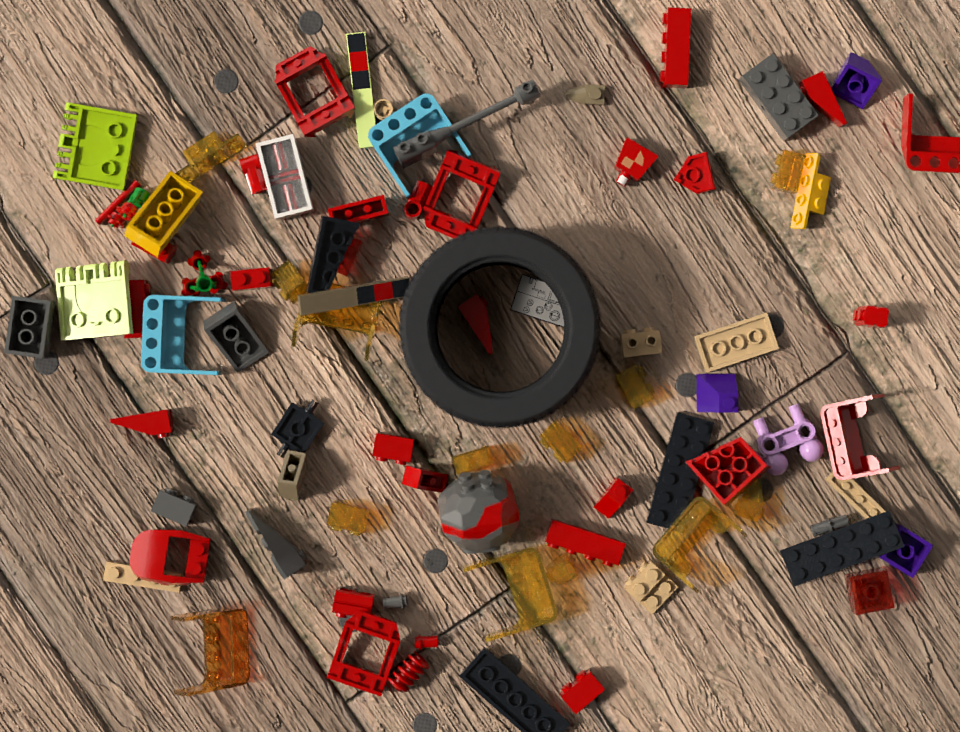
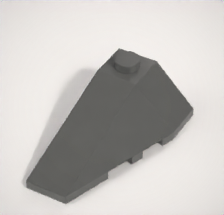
M251 508L245 512L258 535L262 534V544L264 548L272 552L271 560L283 580L307 564L306 559L308 558L303 549L299 550L295 544Z

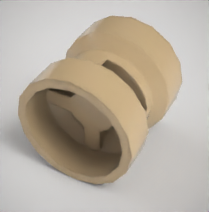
M381 99L374 105L375 115L381 121L394 113L391 102L386 99Z

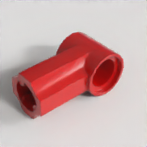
M255 154L239 159L252 195L267 191L259 155Z
M417 180L404 208L408 219L416 220L420 217L432 189V186ZM416 206L419 211L416 214H410L408 208Z

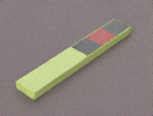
M365 32L346 34L358 145L359 149L372 148L373 145L368 138V132L376 125L366 34Z

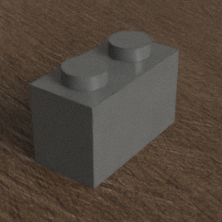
M166 487V490L161 489L151 512L181 525L188 526L198 503L194 502V498L184 495V497L179 496L176 490Z

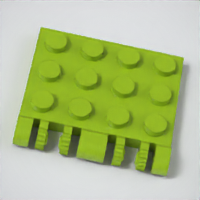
M66 102L65 111L78 113V115L64 113L63 118L75 120L77 123L76 127L62 125L61 130L75 132V135L60 134L58 147L72 150V152L57 151V156L70 158L69 165L55 163V168L68 170V173L54 170L53 178L125 191L138 115Z

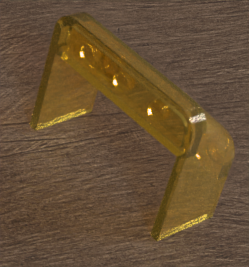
M696 497L654 544L652 552L661 563L693 591L698 593L700 590L686 579L692 570V565L685 558V555L709 528L717 534H722L732 527L744 538L748 535L706 498Z

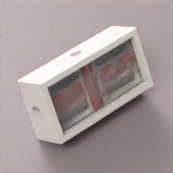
M294 134L256 143L274 218L279 221L314 212Z

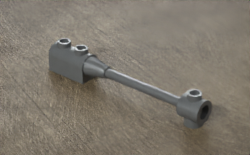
M533 79L515 87L514 95L449 127L427 130L394 146V152L402 168L404 169L437 153L436 146L450 137L452 133L513 103L518 102L522 105L534 103L537 98L541 97L538 87Z

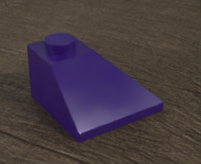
M850 52L831 89L835 96L864 109L881 83L882 78L868 60Z
M696 374L697 412L738 413V388L735 374Z

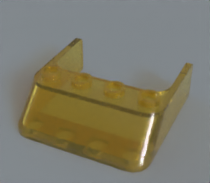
M332 283L329 290L348 286ZM382 301L302 316L298 312L293 328L291 346L296 347L302 326L313 323L366 334L368 341L364 361H369Z
M529 547L508 551L463 566V570L466 572L500 562L504 567L519 616L518 622L512 627L486 634V642L550 623L556 619L558 613L540 554L535 548Z

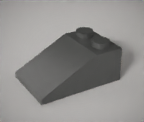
M233 301L203 321L205 332L237 373L269 353L266 345L236 301Z

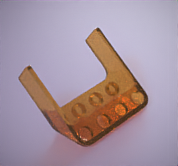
M209 609L171 616V620L183 622L201 619L203 622L205 677L203 682L197 686L174 690L175 695L188 697L242 686L248 682L250 678L248 615L244 609Z

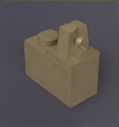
M287 450L277 482L280 497L297 502L307 469L306 453Z

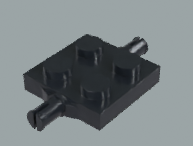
M312 399L307 408H301L293 402L290 404L271 433L272 436L279 439L283 444L277 453L278 456L284 458L289 449L302 453L307 451L324 425V422L316 418L313 413L319 404Z

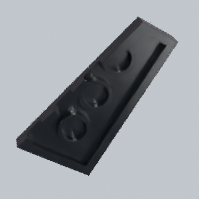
M321 216L306 289L307 293L330 289L337 275V270L343 262L345 253L351 245L354 234L361 223Z

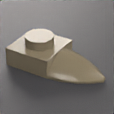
M586 84L585 86H578L569 90L566 95L571 100L580 104L604 106L605 85Z

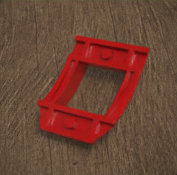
M309 46L276 65V80L274 82L305 137H316L315 133L344 117L349 116L351 118L355 107L325 53H320L317 49ZM320 65L338 98L304 116L287 82Z
M447 150L423 207L426 227L451 238L477 229L501 172L494 166L493 168L459 154L458 151ZM450 172L484 186L469 223L435 209Z
M359 610L345 622L327 678L381 697L401 641L397 623ZM353 629L390 642L379 674L343 662Z

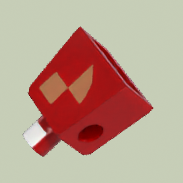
M627 137L614 169L620 172L616 182L623 187L627 185L630 178L637 182L658 158V155Z

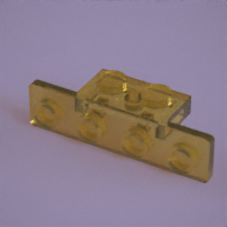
M213 131L182 151L189 164L175 174L191 183L247 145L238 133L222 143L216 132Z

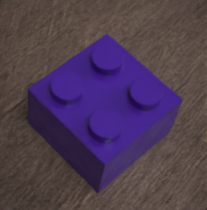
M896 524L905 547L878 558L907 576L914 578L933 545L905 527Z

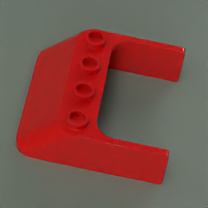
M913 93L905 95L903 97L901 148L907 168L912 171L960 173V137L911 134Z

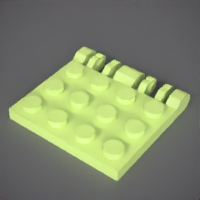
M127 260L110 263L111 277H108L109 268L107 263H100V265L98 263L84 265V267L82 265L77 266L76 281H74V268L63 267L55 270L61 341L133 334L128 277L130 267Z

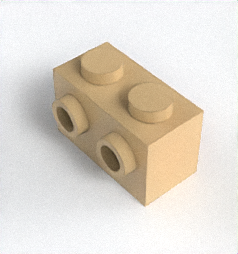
M654 327L643 328V332L636 333L635 329L624 330V334L620 335L622 358L662 353L660 330L655 331Z

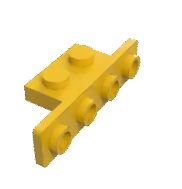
M806 153L803 160L791 228L806 229L809 212L824 215L831 177L817 173L821 157L818 153Z

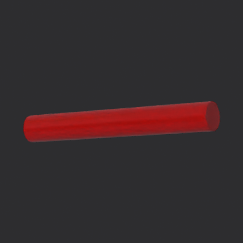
M134 180L95 221L101 225L107 219V215H111L116 210V207L120 206L134 192L135 188L141 184Z

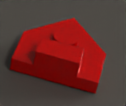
M703 152L688 156L674 180L696 194L716 190L708 153Z

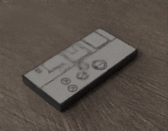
M522 274L510 311L564 328L562 310L553 291L544 281Z

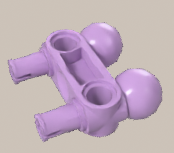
M799 403L788 407L794 420V426L772 434V432H769L763 417L753 421L759 436L758 440H756L758 450L771 467L767 470L771 475L778 476L787 470L788 460L781 451L800 444V455L806 461L815 462L823 455L824 448L822 443L816 439L815 427L811 424L810 420L805 419ZM801 427L808 429L809 434L807 437H803L800 434ZM767 440L773 443L771 451H767L764 448V443Z

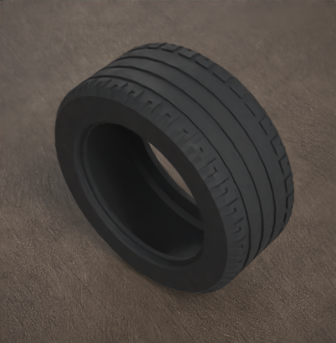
M505 226L485 227L471 232L468 231L452 238L432 252L420 265L412 277L408 289H406L403 304L401 305L399 323L400 344L404 360L420 390L447 414L469 424L488 428L524 426L539 421L563 407L579 391L589 376L599 350L601 332L600 311L595 292L585 272L575 259L562 247L546 237L528 230ZM492 265L519 267L539 277L556 296L564 319L563 343L554 364L537 381L512 391H489L466 382L449 366L443 356L438 339L439 312L448 292L464 276L477 269Z

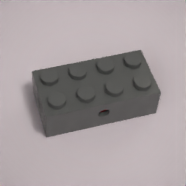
M774 53L739 78L742 86L783 141L818 116L815 109Z

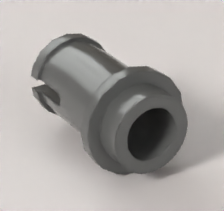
M401 593L400 596L384 597V609L399 607L404 609L408 606L407 595Z

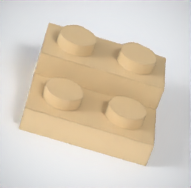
M649 560L648 562L644 561L638 567L639 572L635 576L631 575L625 581L624 589L653 614L678 586Z

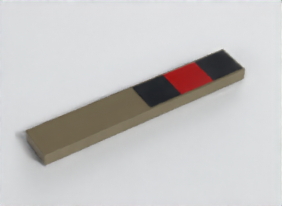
M405 276L297 295L299 314L302 316L403 298L406 289H408L410 277Z

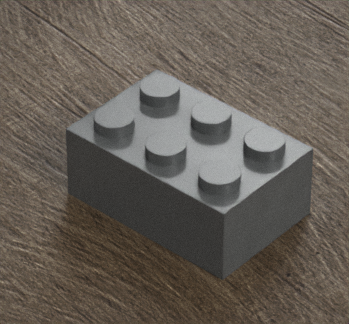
M12 296L4 353L49 359L56 302Z

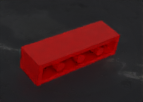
M668 7L666 13L662 15V25H665V32H662L661 44L665 45L664 51H661V63H664V70L660 71V82H663V88L686 89L689 77L691 8Z
M551 518L545 537V542L548 543L547 546L559 549L560 546L566 548L567 553L577 555L578 552L584 554V558L591 561L600 559L603 560L602 564L613 567L614 564L619 566L626 545L623 541Z

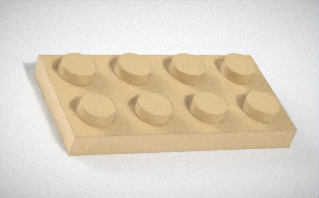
M767 312L694 336L705 373L779 349Z

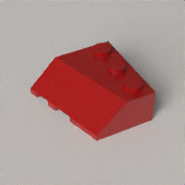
M742 437L686 461L688 466L725 506H729L771 468Z

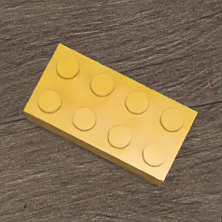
M169 171L128 223L124 236L158 257L199 204L203 192L172 171Z

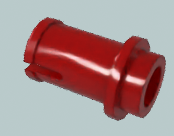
M438 635L415 636V648H419V650L421 648H438Z

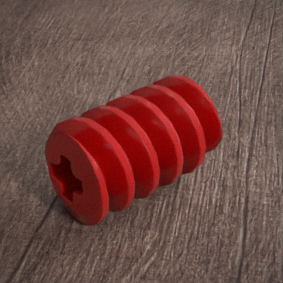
M414 651L415 656L408 655L411 660L410 662L403 660L405 667L398 666L400 673L393 671L394 679L387 678L402 693L403 691H409L408 685L414 686L413 680H419L418 674L423 675L425 673L423 668H430L429 663L416 651Z

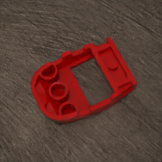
M182 530L143 531L135 538L131 547V570L135 576L142 580L156 582L165 586H183L190 583L204 585L211 539ZM170 537L191 539L185 577L164 575Z

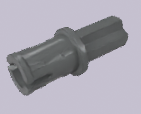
M847 515L830 520L826 518L825 521L810 525L813 536L816 537L823 533L832 532L833 529L848 525L849 519Z

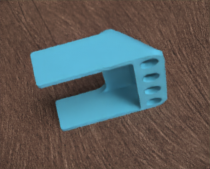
M430 94L420 95L374 125L368 132L371 144L407 199L410 198V194L393 170L394 163L398 160L393 147L427 130L430 131L452 125L435 98ZM452 133L465 156L470 158L472 155L458 133Z
M150 295L146 297L143 304L142 368L152 373L222 375V371L191 370L187 368L184 363L187 306L195 301L225 302V299Z

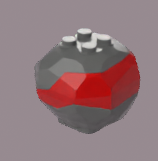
M488 470L460 473L459 477L446 487L437 499L443 533L467 554L499 550L501 545L508 541L519 525V509L511 483L506 478L491 474Z

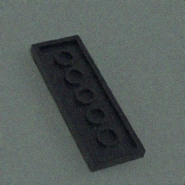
M676 412L646 523L681 533L684 532L699 479L686 461L706 453L714 422Z
M889 510L782 549L780 552L793 586L796 587L904 548L905 546Z
M485 646L459 674L460 678L521 732H564L570 725V722Z

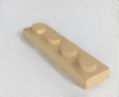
M833 471L824 479L864 519L886 512L853 479L838 480L834 476Z
M106 562L103 581L177 593L181 590L180 585L165 586L138 578L132 572L130 564ZM164 570V575L183 577L181 572Z

